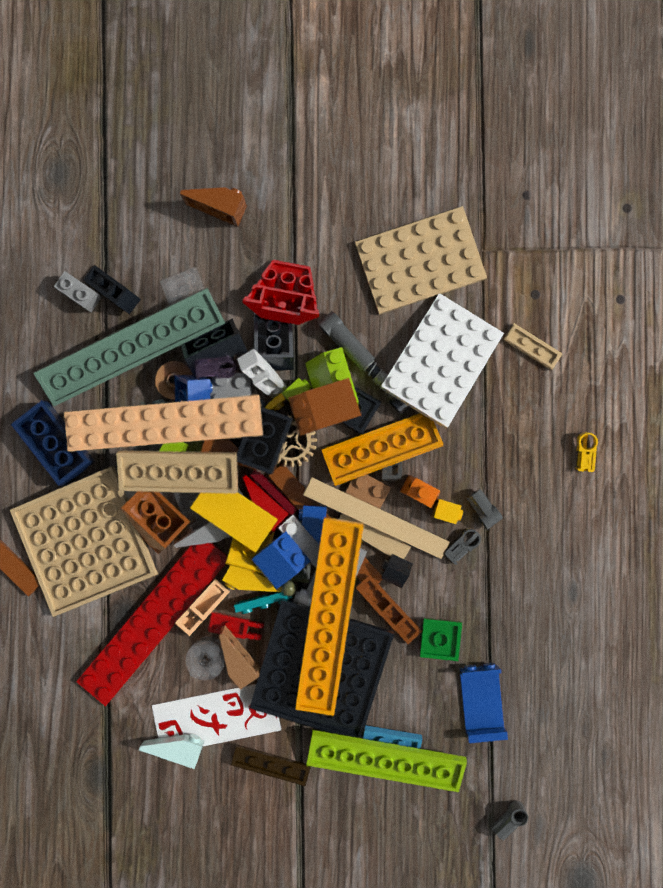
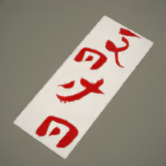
M256 684L245 686L241 690L234 688L152 705L158 738L194 734L201 737V740H204L203 746L280 731L281 726L279 717L250 708Z

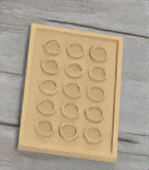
M463 206L355 242L379 315L487 279Z

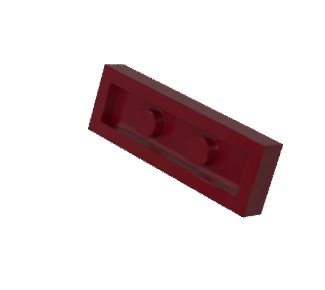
M254 470L250 475L253 477L252 481L257 486H262L267 491V495L281 504L280 506L287 513L293 515L298 509L258 470Z

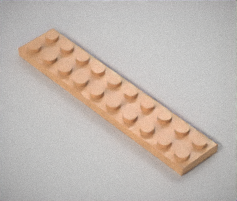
M259 395L64 412L68 452L263 435Z

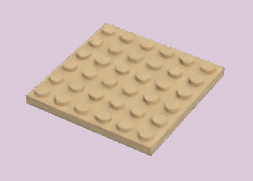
M114 466L10 510L53 617L158 574L145 541L120 509L128 499L125 491H119L118 474Z

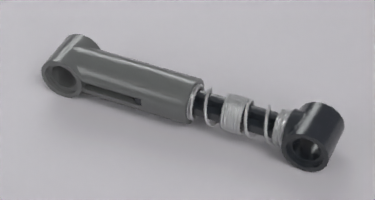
M331 311L318 323V326L340 348H343V352L361 371H367L369 373L368 376H371L373 381L381 387L388 375L384 371L382 372V369L376 365L377 363H374L375 357L347 329L342 320ZM387 392L385 393L386 395L388 394L389 403L401 415L410 408V406Z

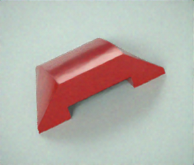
M272 260L261 275V279L256 285L254 284L252 291L242 300L243 304L263 319L300 325L319 317L310 266Z

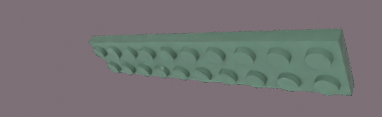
M205 288L35 371L33 374L52 405L56 406L225 324V321L208 288Z

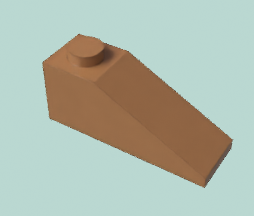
M224 625L219 637L230 681L241 690L259 677L261 667Z

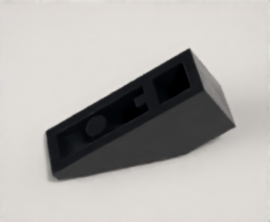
M93 265L83 279L129 315L141 300L95 265Z

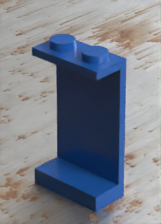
M485 663L480 667L465 665L464 668H460L465 731L468 742L479 743L508 740L507 731L504 728L499 681L501 669L495 663Z

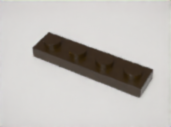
M238 744L231 766L306 786L311 766H306V763Z

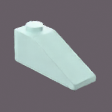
M194 734L144 740L139 750L195 769L204 740H201V737Z

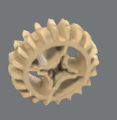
M296 420L292 423V426H297ZM297 427L287 438L295 436L296 440L294 441H297L296 444L300 447L296 445L288 447V442H285L277 464L284 460L283 466L286 467L288 461H290L291 467H294V461H297L298 465L301 466L302 462L300 459L302 458L305 462H308L309 460L306 455H314L309 451L310 448H317L311 445V442H317L316 438L311 439V436L315 435L316 432L306 434L307 446L304 447L298 441L300 433ZM292 448L303 452L297 457H285Z

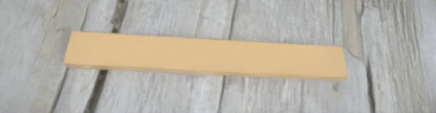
M311 477L303 493L306 497L442 559L449 545V541Z

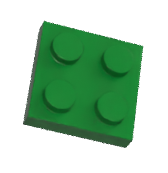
M423 617L419 656L422 658L459 661L462 622Z

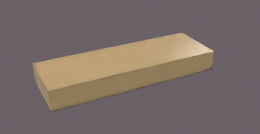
M515 323L503 339V341L549 370H553L562 356L561 352Z

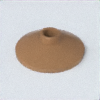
M178 361L164 363L155 375V386L158 392L168 399H175V381L170 383L169 378L174 375H192L190 369Z

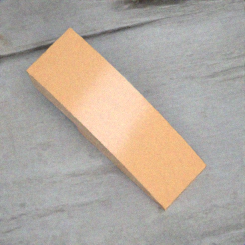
M215 579L177 620L175 625L189 637L230 591Z

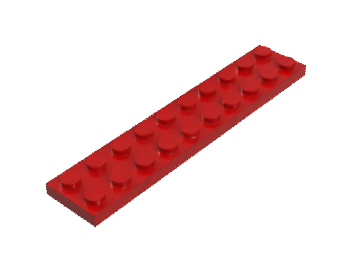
M213 543L191 545L76 682L106 707L171 630L177 620L224 567L228 555Z

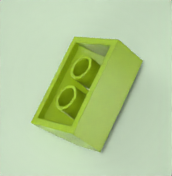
M342 347L323 352L305 363L313 389L349 378L357 404L359 403Z

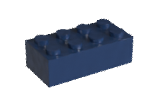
M41 400L11 424L58 486L67 485L96 462L87 450L68 452L65 422L47 401Z

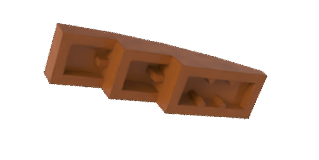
M371 575L356 587L370 605L407 644L422 632Z

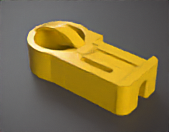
M583 432L576 440L577 451L579 452L577 459L578 467H575V469L581 472H594L598 439L593 433ZM588 435H591L593 445L587 449Z

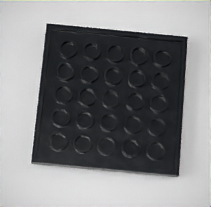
M282 598L250 708L333 734L362 738L394 637V631L349 618L334 716L295 710L311 606Z

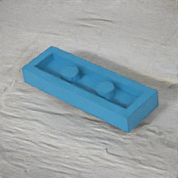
M365 726L362 738L418 749L421 748L422 735L372 726Z

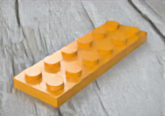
M420 413L322 449V453L334 486L442 447L443 442L434 421Z

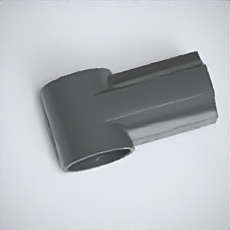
M478 489L466 498L487 530L503 519L501 513L489 502L481 489Z
M520 801L511 802L508 805V810L491 825L492 830L503 841L518 826H524L528 822L529 817L523 803ZM517 811H521V812H522V813H521L520 815H518V816H515V815H514Z

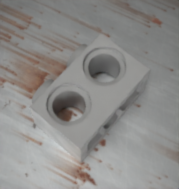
M66 271L63 272L54 285L56 289L90 312L94 310L102 296Z

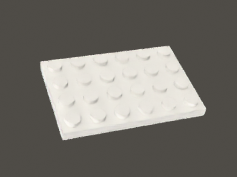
M438 294L380 388L446 429L504 333L442 294Z

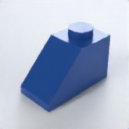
M303 505V509H299V521H302V526L320 545L327 506Z

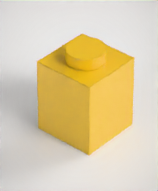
M437 498L432 517L456 524L462 518V506Z

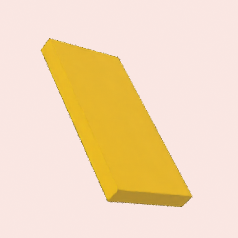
M238 492L236 494L200 493L190 509L255 553L278 520Z

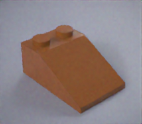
M226 187L181 190L180 192L187 206L237 227L247 208L242 192L236 188H231V190Z
M349 378L288 398L300 436L361 416Z
M137 491L120 508L142 539L158 554L190 522L160 492Z

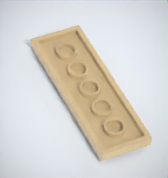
M118 451L116 453L119 491L235 494L238 492L236 453Z

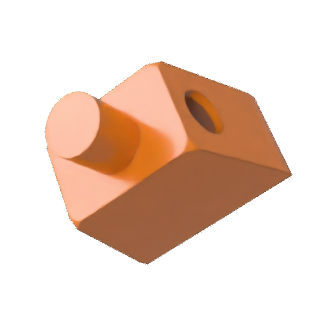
M408 475L400 490L403 494L431 509L441 492L411 475Z

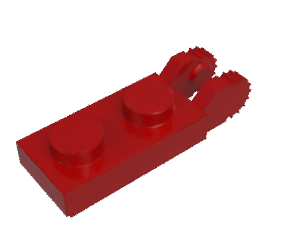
M211 612L208 632L220 634L222 627L225 625L236 638L261 640V634L247 632L248 626L258 629L264 628V623L238 616Z

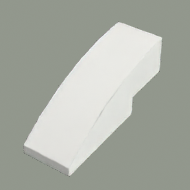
M254 349L237 359L242 372L249 376L253 384L269 397L274 398L287 389L279 375Z

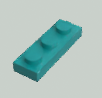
M272 592L236 602L234 608L236 613L246 614L252 612V608L260 607V609H265L274 602L281 604L282 598L290 600L289 598H292V596H285L282 592Z

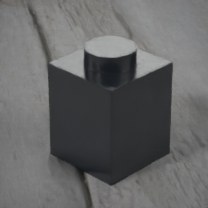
M391 554L389 560L385 559L380 570L383 571L381 579L402 588L410 575L413 563Z

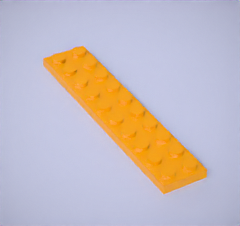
M324 517L295 710L334 716L364 523Z

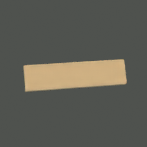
M343 513L339 517L340 520L360 522ZM364 523L362 540L388 556L394 554L402 559L406 557L411 546Z

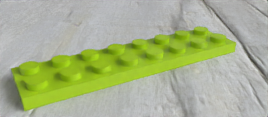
M313 730L306 766L459 792L467 764V757Z

